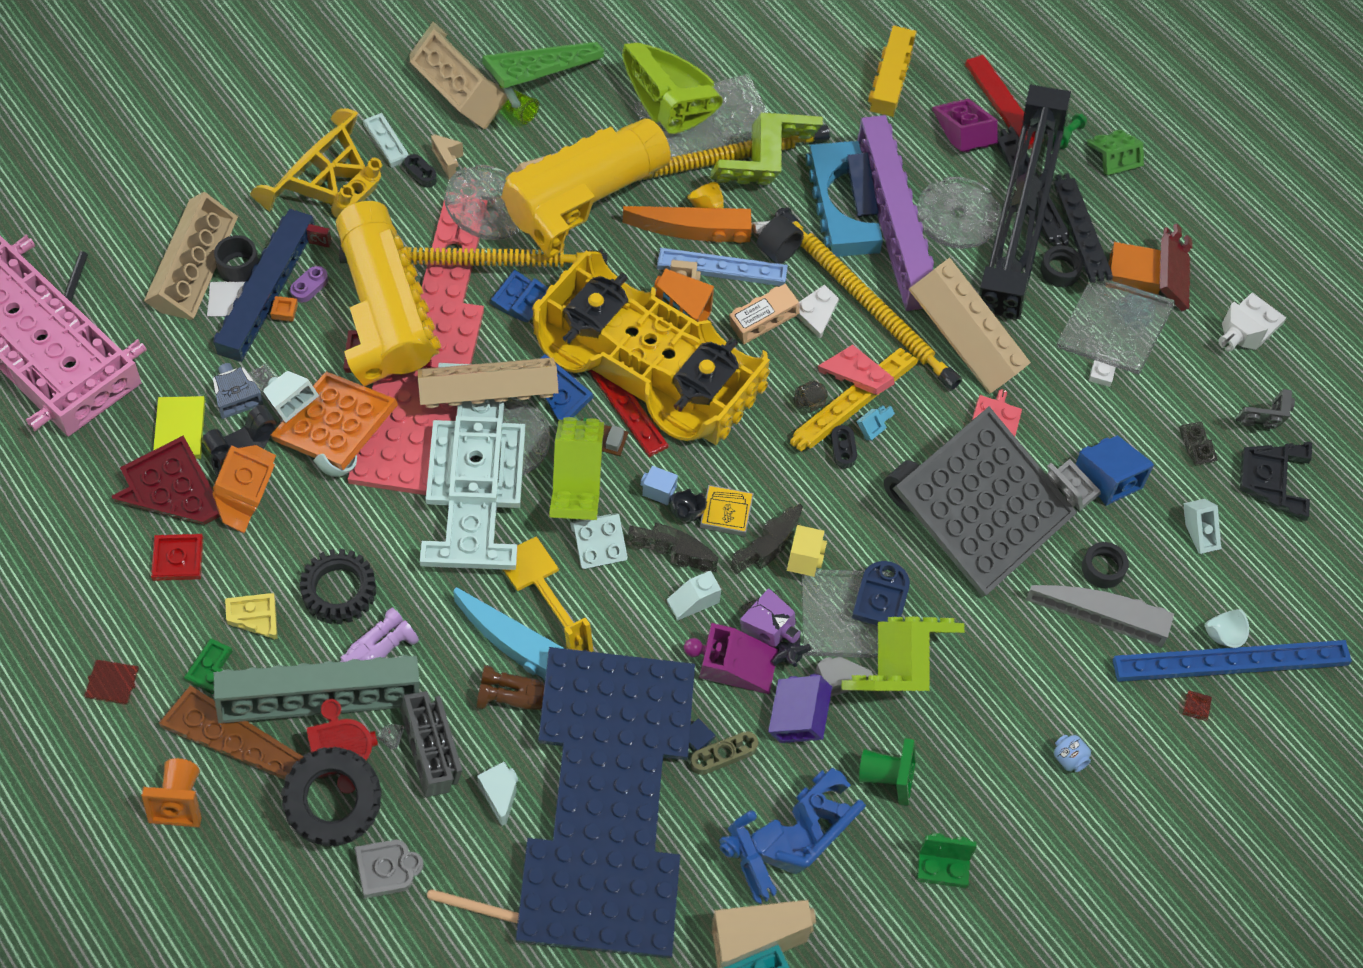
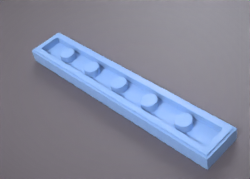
M660 248L657 269L665 270V268L671 270V260L697 262V271H701L703 276L777 286L785 284L788 265L667 248Z

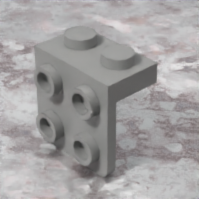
M1070 459L1058 469L1052 463L1047 465V476L1065 495V498L1072 507L1075 506L1079 511L1101 494V491Z

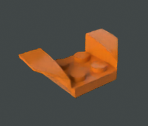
M231 445L213 486V496L224 524L245 533L250 518L260 503L275 466L273 464L276 457L275 454L257 445L242 448Z

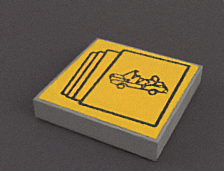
M708 485L706 494L707 507L702 515L700 528L746 536L754 493Z

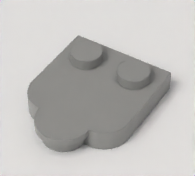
M390 840L355 847L364 899L406 891L411 887L413 877L420 874L423 869L422 857L415 852H409L407 845L400 840Z

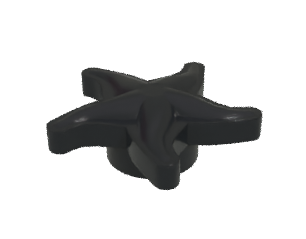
M801 637L795 643L790 641L788 643L780 642L775 646L780 652L772 659V663L776 666L778 663L785 661L787 664L797 667V662L801 660L803 654L811 651L812 648L810 644L800 645Z

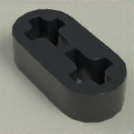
M410 154L405 158V171L420 186L431 188L437 183L435 169L421 156Z

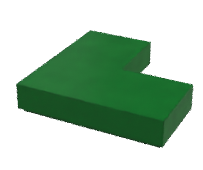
M210 638L184 676L185 681L214 695V672L222 671L221 668L233 652L232 648Z

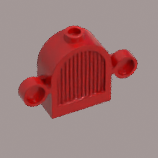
M334 699L324 701L321 706V714L329 723L306 728L311 752L324 747H341L355 752L367 761L371 755L372 747L378 746L375 731L369 732L362 723L353 719L338 720L341 714L340 703ZM329 772L317 777V779L340 774L337 781L338 789L344 794H350L356 790L352 781L341 773Z

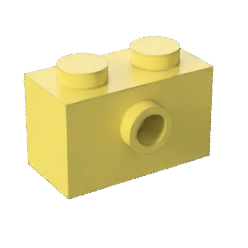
M797 525L787 571L815 577L816 568L821 569L827 544V541L823 540V530Z

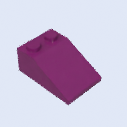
M969 98L932 107V111L950 143L958 150L967 152L972 148L988 147L989 144L997 143L998 120Z

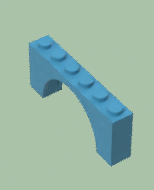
M859 141L810 145L809 153L805 155L806 166H810L809 180L814 184L813 198L818 201L816 204L817 215H821L820 229L821 232H825L824 245L837 257L880 253L883 242L879 223L860 222L845 216L837 210L828 196L827 189L838 177L849 173L847 155L862 153Z

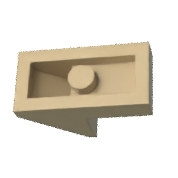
M432 135V150L448 179L457 177V158L463 156V143L442 136Z

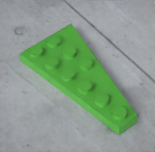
M597 42L483 55L482 63L503 88H507L603 58L604 49Z

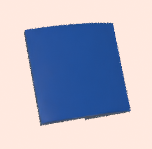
M514 269L493 296L490 304L502 312L528 323L533 317L532 308L534 303L545 296L548 287L535 278L532 281Z

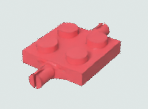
M999 390L996 400L982 395L978 397L972 420L990 406L1015 436L1022 409L1005 403L1007 391L1003 393V390Z

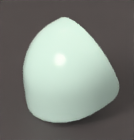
M319 454L313 461L325 474L339 477L352 471L357 463V455L344 470L333 466L324 454Z
M1241 609L1222 613L1205 623L1208 635L1220 645L1238 648L1246 642L1249 635V623L1244 611Z

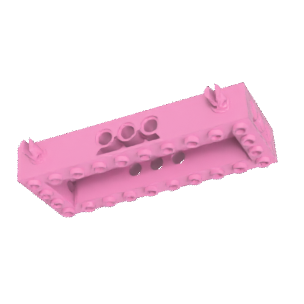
M25 235L14 245H10L0 236V370L40 409V411L26 419L27 424L34 431H37L47 421L52 420L69 437L142 383L133 359L146 352V347L143 343L140 344L139 339H137L125 350H121L21 256V254L35 247L31 238L29 239ZM12 308H19V311L16 313H8ZM40 335H48L44 340H36ZM68 362H76L71 368L64 367Z

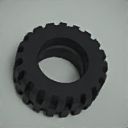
M341 747L319 748L314 752L305 754L301 760L296 761L289 774L287 773L281 792L282 809L288 824L306 841L321 846L347 844L365 834L375 822L381 807L382 792L380 782L371 765L355 752ZM329 772H337L347 776L356 789L354 808L346 817L337 821H325L318 818L311 811L308 804L307 796L311 784L317 777Z

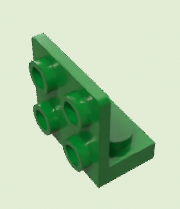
M939 833L926 835L918 853L916 881L967 889L969 885L970 860L977 848V842L970 841L966 837L946 838Z

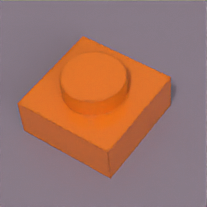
M275 296L270 313L271 319L293 322L298 306L297 299Z

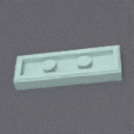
M380 113L363 120L364 127L389 166L392 168L404 163L405 158L409 154L383 114Z

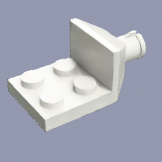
M1251 293L1239 305L1235 302L1231 304L1222 322L1224 335L1219 338V345L1223 348L1229 343L1225 348L1226 351H1232L1237 344L1244 348L1257 350L1285 322L1286 317Z

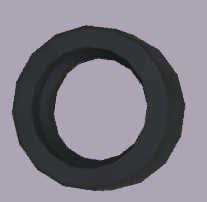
M1058 245L1046 251L1040 269L1043 278L1049 284L1057 287H1067L1078 281L1083 269V263L1075 249ZM1056 259L1064 260L1072 265L1074 271L1069 273L1058 272L1051 267L1050 261Z
M1099 542L1092 545L1082 561L1084 577L1091 584L1099 588L1117 586L1122 582L1129 568V559L1126 553L1119 546L1110 542ZM1103 555L1112 558L1118 565V572L1113 575L1098 572L1093 567V557Z

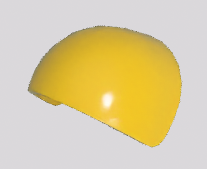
M717 182L705 184L692 191L687 197L695 208L724 207L722 191Z

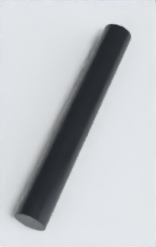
M83 251L79 252L64 295L71 303L88 254Z

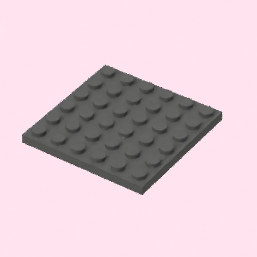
M990 406L893 488L982 597L990 593L1077 513Z

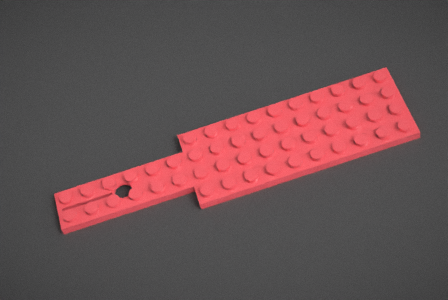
M445 195L432 245L434 252H436V248H440V252H442V248L446 249L450 244H459L463 252L465 248H468V253H470V248H474V253H476L488 201ZM430 261L427 265L422 283L424 294L421 295V298L426 301L430 312L427 313V316L432 319L436 329L433 331V334L438 337L442 346L439 349V354L431 358V368L438 367L439 363L472 364L484 314V306L464 303L473 266H470V261H468V266L464 265V261L462 266H459V261H457V265H453V261H451V265H447V261L445 265H442V261H440V265H436V261H434V265H431ZM418 370L405 374H391L374 382L372 390L395 398L398 406L358 452L357 463L349 473L348 483L426 495L433 420L456 421L458 405L450 406L448 403H439V406L434 408L420 405Z

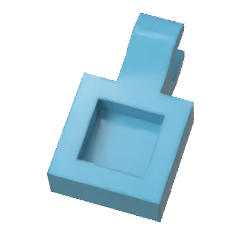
M882 405L878 409H871L856 422L865 439L873 440L887 428L884 422L895 413L891 406L885 408Z

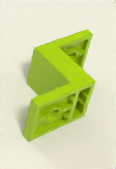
M760 113L752 124V161L719 159L711 170V179H717V182L720 183L733 180L739 184L758 182L759 185H769L781 172V138L799 136L800 139H810L823 125V117Z
M565 417L563 420H559L555 437L553 494L549 517L597 520L604 422L594 418L586 419V421H577L573 417Z
M888 617V622H878V675H868V680H866V675H852V680H842L841 690L930 691V633H965L964 623H955V618H940V622H938L937 617H923L922 622H920V617H905V621H903V617Z

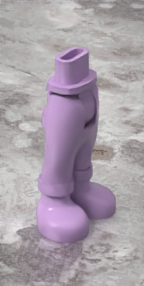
M390 608L385 614L386 618L384 621H379L375 624L376 626L353 643L346 654L340 657V662H347L352 659L371 660L377 657L385 658L393 648L400 644L399 642L406 641L414 645L419 641V638L406 620L403 621L401 615L394 608ZM383 636H386L383 640H381L379 643L375 645V643L378 642Z

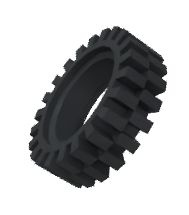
M334 549L329 550V556H325V553L322 552L319 554L320 559L312 558L311 566L306 564L304 567L305 573L302 572L301 574L302 582H300V589L306 609L309 608L312 616L316 614L317 619L320 621L326 618L328 624H332L333 620L337 621V625L343 624L342 619L346 618L348 623L353 622L352 616L355 615L359 619L362 617L361 611L363 610L367 613L370 609L369 604L373 605L375 601L374 596H376L377 591L374 571L370 567V563L367 560L364 562V558L360 554L356 557L354 551L350 550L347 555L345 549H339V554H335ZM338 569L354 573L361 583L358 593L351 600L345 603L332 604L321 599L316 593L318 581L326 573Z

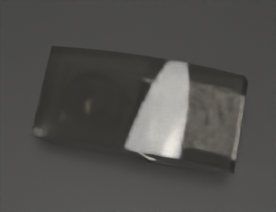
M1202 421L1184 424L1179 427L1183 443L1195 465L1218 461L1212 439H1207Z

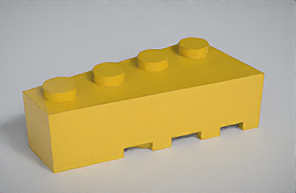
M893 25L888 45L884 47L881 59H883V62L880 61L877 73H879V76L874 78L872 88H875V91H870L868 102L871 103L870 112L894 117L911 60L917 31Z

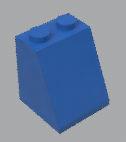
M1118 435L1110 439L1105 438L1093 447L1087 446L1079 452V457L1076 461V466L1101 491L1099 497L1105 506L1143 489L1154 467V464Z

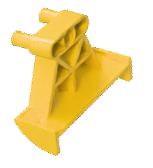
M344 108L336 110L330 119L337 127L307 151L274 188L268 185H258L251 191V197L270 212L275 199L285 189L332 205L331 212L336 218L348 206L364 201L377 188L381 178L380 169L382 163L377 158H371V161H368V166L365 167L349 136L353 131L358 112ZM339 139L344 151L331 163L322 154ZM347 159H349V161H350L351 164H343V163H344ZM312 163L322 171L311 183L298 179ZM335 176L353 178L347 185H343V188L341 187L338 192ZM326 180H327L328 189L323 188V187L320 186V185H322Z

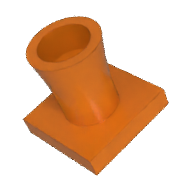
M180 758L170 759L164 764L162 788H143L141 796L148 823L200 827L202 818L196 791H192L193 785L200 773V769L195 763Z

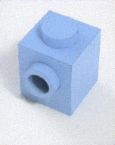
M652 466L649 473L645 472L640 483L643 486L642 496L668 505L677 488L678 475Z

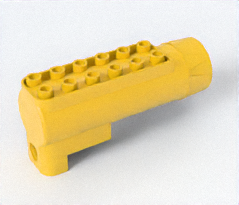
M648 118L627 125L617 132L612 127L605 130L600 129L594 135L582 138L570 147L565 146L554 155H547L541 161L535 164L531 163L517 173H510L506 177L501 198L505 202L507 211L515 225L523 232L530 234L548 258L553 257L563 251L564 240L569 230L587 221L594 202L667 166L671 157L669 143L661 128Z
M362 201L352 204L338 215L336 227L360 300L359 304L350 307V311L361 344L344 352L352 373L363 386H367L391 374H405L422 368L433 356L439 354V349L442 346L438 337L433 334V331L436 330L432 319L427 316L430 310L426 301L421 298L424 292L420 283L415 280L418 274L414 265L410 264L409 260L412 259L411 253L407 246L404 247L400 236L397 235L387 207L376 201Z

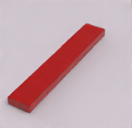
M984 54L966 60L965 66L1006 125L1008 127L1012 126L1020 138L1024 111ZM1036 132L1032 133L1028 149L1033 146Z
M594 370L588 371L648 457L668 448L669 445L633 394Z

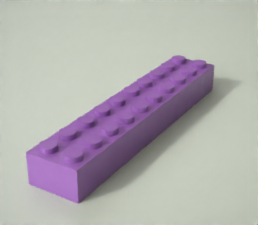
M886 115L861 118L857 141H859L861 152H868L879 212L877 216L905 311L923 309L909 291V288L933 270L934 262L932 256L928 254V241L923 238V225L917 218V206L913 205L912 190L907 186V173L903 172L902 157L901 155L898 156L897 141L892 137L891 123H888Z

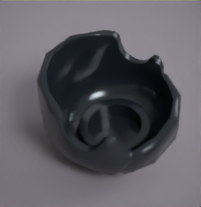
M687 489L673 494L669 507L672 514L679 520L694 522L703 515L707 507V500L703 493L696 495L692 493L691 489Z

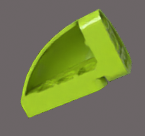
M624 44L622 56L632 85L651 119L655 123L660 122L668 133L683 132L700 124L722 105L723 98L715 90L714 81L690 62L646 44Z

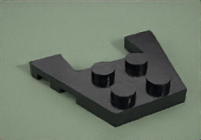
M1304 442L1302 445L1288 443L1279 447H1273L1272 445L1244 447L1241 458L1239 490L1303 521H1307L1309 518L1310 499L1286 494L1288 460L1310 463L1312 459V442Z

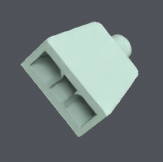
M290 371L283 373L278 378H271L268 386L263 391L285 423L319 396L307 378Z

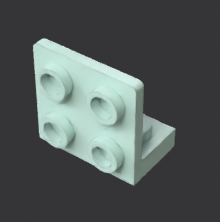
M618 513L598 516L597 520L583 519L570 522L571 531L575 532L581 568L586 569L627 560V552Z

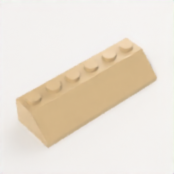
M206 192L191 198L144 301L162 314L189 320L194 319L217 267L214 256L215 247L222 239L230 236L238 216Z
M948 258L909 288L915 299L989 394L1031 363L951 258Z
M554 358L418 369L420 405H425L427 408L438 407L439 403L457 406L461 405L462 401L480 404L484 403L485 399L503 402L507 401L508 397L526 400L530 399L531 395H540L541 398L553 397L554 393H559L557 366Z

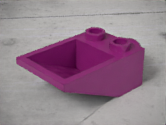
M711 623L706 645H702V642L697 638H690L685 642L684 652L689 657L703 655L699 678L770 694L775 670L772 659L778 653L777 649L736 628Z

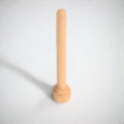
M429 890L427 892V897L430 900L518 924L519 913L437 890Z

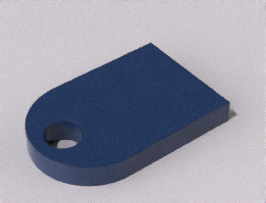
M879 561L871 564L863 574L851 619L878 626V622H888V617H902L910 586L907 572L898 564L890 561ZM889 570L893 572L894 576L886 577L882 572Z

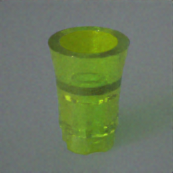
M512 88L520 101V107L514 108L508 99L502 108L513 115L521 124L526 125L537 115L539 101Z

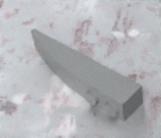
M1031 585L1026 598L1027 601L1161 648L1168 638L1174 613L1168 612L1162 607L1145 604L1139 599H1131L1109 592L1080 587Z

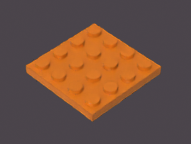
M326 371L313 386L319 396L288 422L282 421L271 434L273 441L313 458H316L319 454H324L333 466L344 470L398 406L395 398Z

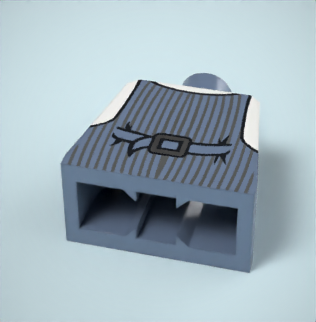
M230 363L222 364L219 367L220 374L213 377L222 419L263 405L260 390L243 367L233 370Z

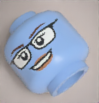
M1064 735L1056 741L1057 747L1054 751V756L1065 770L1079 772L1090 763L1091 750L1079 736L1072 735L1068 737Z

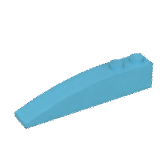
M456 587L454 589L455 603L470 622L499 650L523 666L525 671L532 675L537 674L545 681L549 647H563Z

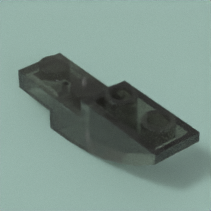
M798 504L795 507H789L778 518L768 520L763 526L762 537L756 538L746 549H739L733 554L731 562L732 571L737 575L754 563L761 570L772 562L792 539L797 525H799L803 506Z
M656 522L653 530L630 525L627 538L628 545H632L637 549L646 548L654 550L659 554H671L670 563H675L680 567L688 566L697 568L702 572L711 571L716 573L718 557L694 537L678 529Z

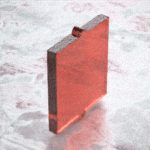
M96 660L92 674L88 676L89 683L84 695L85 698L128 705L132 689L136 687L135 680L139 667Z

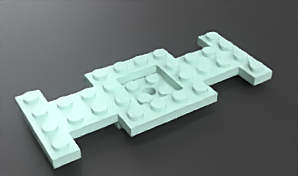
M439 363L438 367L460 366V365H471V364ZM485 399V402L480 404L462 401V404L458 405L456 421L433 420L426 504L449 505L446 542L422 541L420 566L516 570L517 544H494L497 507L520 508L525 424L503 423L505 401L496 402L494 399ZM478 455L482 457V460L479 462H472L470 461V458L472 456Z

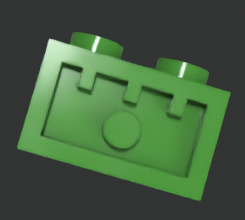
M1123 130L1113 131L1109 135H1097L1094 139L1087 140V145L1102 153L1103 173L1106 175L1144 166L1143 142Z

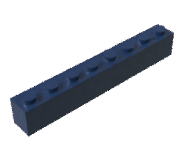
M289 209L287 214L282 216L279 228L271 236L270 244L262 251L261 260L258 265L256 264L253 267L252 275L249 281L244 283L240 297L235 299L231 313L226 315L222 329L214 336L213 344L215 345L217 355L239 362L244 360L272 309L275 296H279L308 244L307 227L309 224L315 225L312 215Z

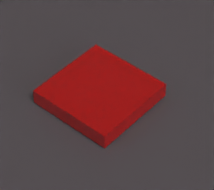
M203 534L154 535L152 581L201 579Z

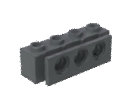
M428 691L403 695L400 712L424 797L449 793L452 783L453 785L458 784L462 767L441 696H435L434 702L431 703Z

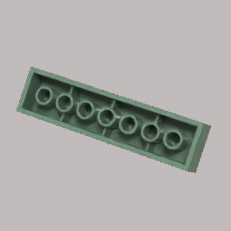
M401 655L396 658L377 657L371 660L352 659L347 662L327 661L322 664L301 663L297 666L276 665L272 668L259 669L251 667L246 670L233 671L226 669L221 672H214V698L218 723L321 715V706L328 699H334L340 703L341 713L400 708L403 695L419 693L417 656Z

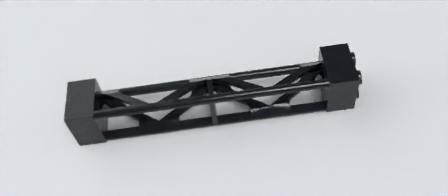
M1031 84L1029 86L1022 130L989 265L988 267L985 266L979 296L994 315L1003 316L1008 319H1021L1066 125L1071 91ZM1033 132H1036L1026 174L1022 175ZM1044 134H1048L1045 166L1038 179L1035 176L1036 166ZM1054 135H1056V140H1055V144H1054V148H1053V152H1052L1053 138H1054ZM1014 183H1015V188H1016V190H1014L1013 195H1012V191H1013V187H1014ZM1043 186L1044 191L1042 195L1041 204L1039 207V195L1037 194V192H1039L1041 187ZM1014 212H1017L1007 255L1003 257L1004 243ZM1025 214H1028L1029 224L1026 247L1018 261L1015 255ZM1035 216H1038L1033 234Z

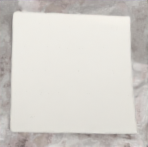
M210 282L207 316L229 315L233 309L235 299L239 298L245 282Z

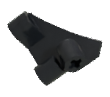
M265 405L253 408L248 414L245 426L227 436H223L219 429L210 430L203 435L202 442L211 455V465L217 477L231 445L237 448L253 445L265 448L276 428V422Z

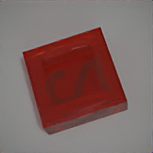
M1188 690L1182 715L1207 721L1212 697Z

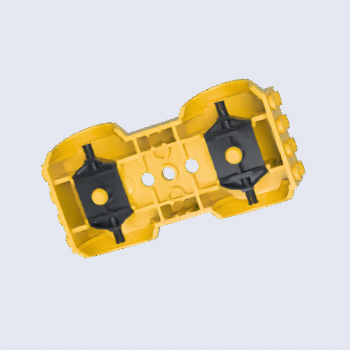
M586 250L581 256H577L572 266L567 271H563L556 284L551 285L547 289L545 296L541 300L538 299L533 305L534 334L537 336L538 343L544 354L549 358H554L555 363L567 372L579 373L594 370L646 402L648 412L653 421L669 436L684 441L705 438L714 445H717L721 439L725 440L730 433L732 425L740 422L746 408L750 409L756 400V396L759 393L762 394L768 386L767 377L770 373L768 369L770 359H768L767 352L762 350L761 357H752L734 348L738 344L737 340L730 338L726 342L715 331L709 320L700 322L693 320L655 297L656 289L653 287L651 292H642L626 284L625 281L628 280V276L621 272L617 277L605 264L602 254L599 252H588ZM633 327L636 328L639 333L636 336L631 337V335H629L628 333L626 334L625 331L628 328ZM651 338L656 341L654 344H647L645 342L646 339ZM670 349L675 352V356L667 359L662 355L663 351Z

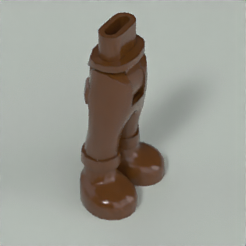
M484 665L476 708L485 709L490 701L496 700L497 703H505L517 708L540 710L542 709L545 683L537 679L507 674L506 672L499 674L492 666ZM491 685H499V687H508L516 689L518 691L506 690L504 688H495Z

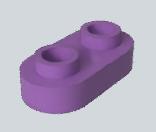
M320 266L308 269L291 285L290 292L292 298L297 299L299 303L307 302L327 285V271Z

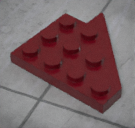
M184 435L120 467L129 487L111 496L117 503L202 525L221 517L213 496L214 491Z

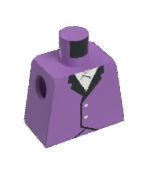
M769 588L740 619L741 632L773 647L777 646L783 638L791 643H795L801 634V631L794 627L796 624L795 612Z

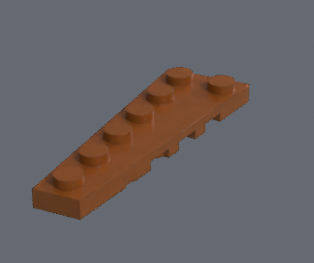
M191 685L159 722L160 727L284 780L296 761L303 758V756L248 721L218 723L215 701Z

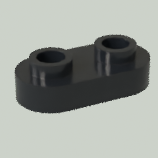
M836 426L831 434L834 462L841 468H850L854 466L857 459L854 432L848 426Z

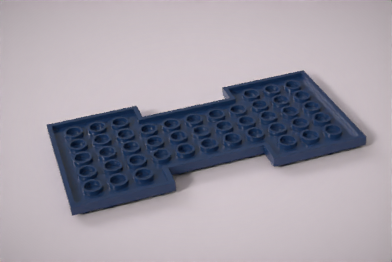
M549 647L538 743L563 746L553 840L527 838L516 942L672 958L680 854L655 852L663 758L687 760L695 664Z

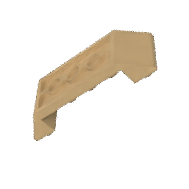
M432 22L409 54L410 63L460 113L486 129L506 103L508 97L498 84L488 81L445 38L447 34L436 23Z

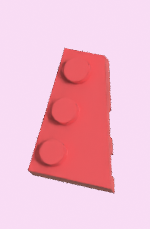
M854 345L818 365L820 373L825 375L830 373L835 375V379L840 381L848 380L853 382L855 387L876 395L895 384L894 377Z

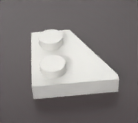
M823 285L799 302L800 314L797 317L820 339L831 319L832 313L836 309L839 298Z

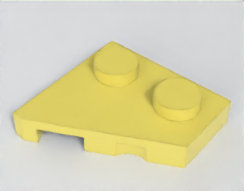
M274 593L225 598L226 621L228 625L278 639Z

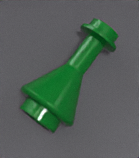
M1083 114L1073 115L1072 122L1065 126L1060 149L1068 147L1074 130L1077 128L1083 129L1086 126L1087 119ZM1054 135L1052 148H1054L1056 135Z

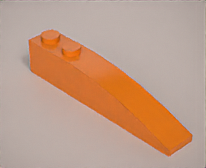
M623 206V223L646 231L689 240L750 242L752 230L751 209Z

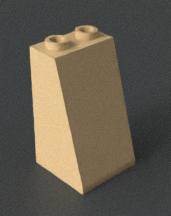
M803 900L715 910L712 933L717 968L727 967L778 944L781 951L784 952L806 943L810 933L813 932V924H816L814 908L810 909L809 901Z

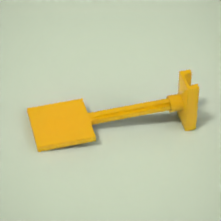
M537 536L517 545L516 570L502 569L515 589L519 591L531 584H535L564 627L567 649L581 651L587 649V651L594 652L591 626L586 617L574 623L544 580V578L558 572L559 568Z

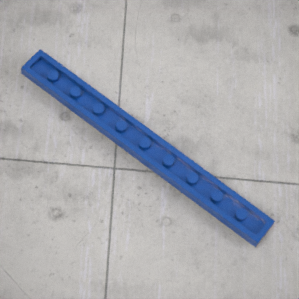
M1346 640L1118 655L1113 658L1117 682L1349 666L1352 662Z

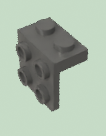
M1283 389L1272 400V410L1244 407L1236 415L1235 421L1241 422L1243 426L1261 424L1267 429L1280 427L1290 417V411L1294 409L1295 398H1292V390Z

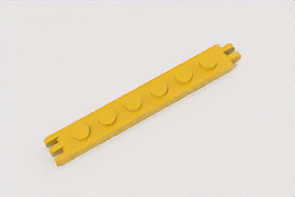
M899 348L881 362L879 366L894 377L895 382L914 367L918 359L914 356L911 357L910 353H905V350ZM852 385L794 432L790 444L799 451H803L807 447L813 448L828 436L836 426L843 424L878 395Z

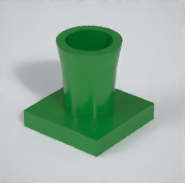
M904 739L901 757L885 755L864 748L860 762L859 783L897 785L899 805L909 806L916 766L915 740Z

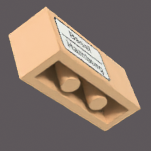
M786 284L774 287L762 297H756L749 304L733 310L729 314L730 326L742 343L746 344L800 314L799 301Z

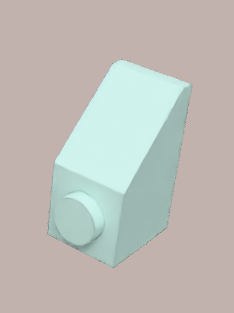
M1206 499L1184 503L1185 525L1198 553L1202 554L1221 549L1218 505Z
M708 571L689 579L667 599V603L678 621L720 602L721 588L712 572Z
M502 762L477 775L478 786L501 826L507 823L517 792L516 782L518 781L513 768L508 769L505 762Z

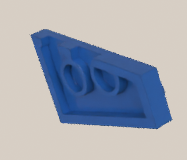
M544 354L540 359L549 357ZM555 363L557 366L559 393H554L553 397L545 399L559 421L565 417H574L594 396L592 392Z

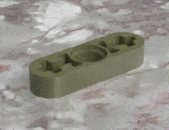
M746 731L699 749L691 757V769L696 774L705 775L748 758L756 753L758 738L754 733ZM743 740H746L747 743L752 742L751 748L742 746ZM721 748H727L731 751L732 755L724 759L717 752ZM698 758L706 761V766L703 767L702 764H697Z

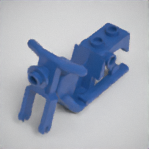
M831 768L825 773L822 770L812 780L815 785L810 790L805 787L795 797L798 803L793 807L792 813L796 819V825L791 827L782 826L779 820H773L750 835L744 826L754 821L757 815L754 811H749L737 818L729 826L728 830L732 836L720 838V850L724 855L729 858H738L740 856L742 871L752 891L753 899L757 904H762L759 894L762 895L765 902L768 901L769 893L766 889L770 890L772 896L776 894V887L770 879L764 862L793 874L801 873L824 852L866 807L865 803L861 800H857L851 807L845 803L839 804L828 800L822 794L828 791L841 794L850 787L846 777L840 771ZM819 817L828 820L832 824L824 834L817 821Z

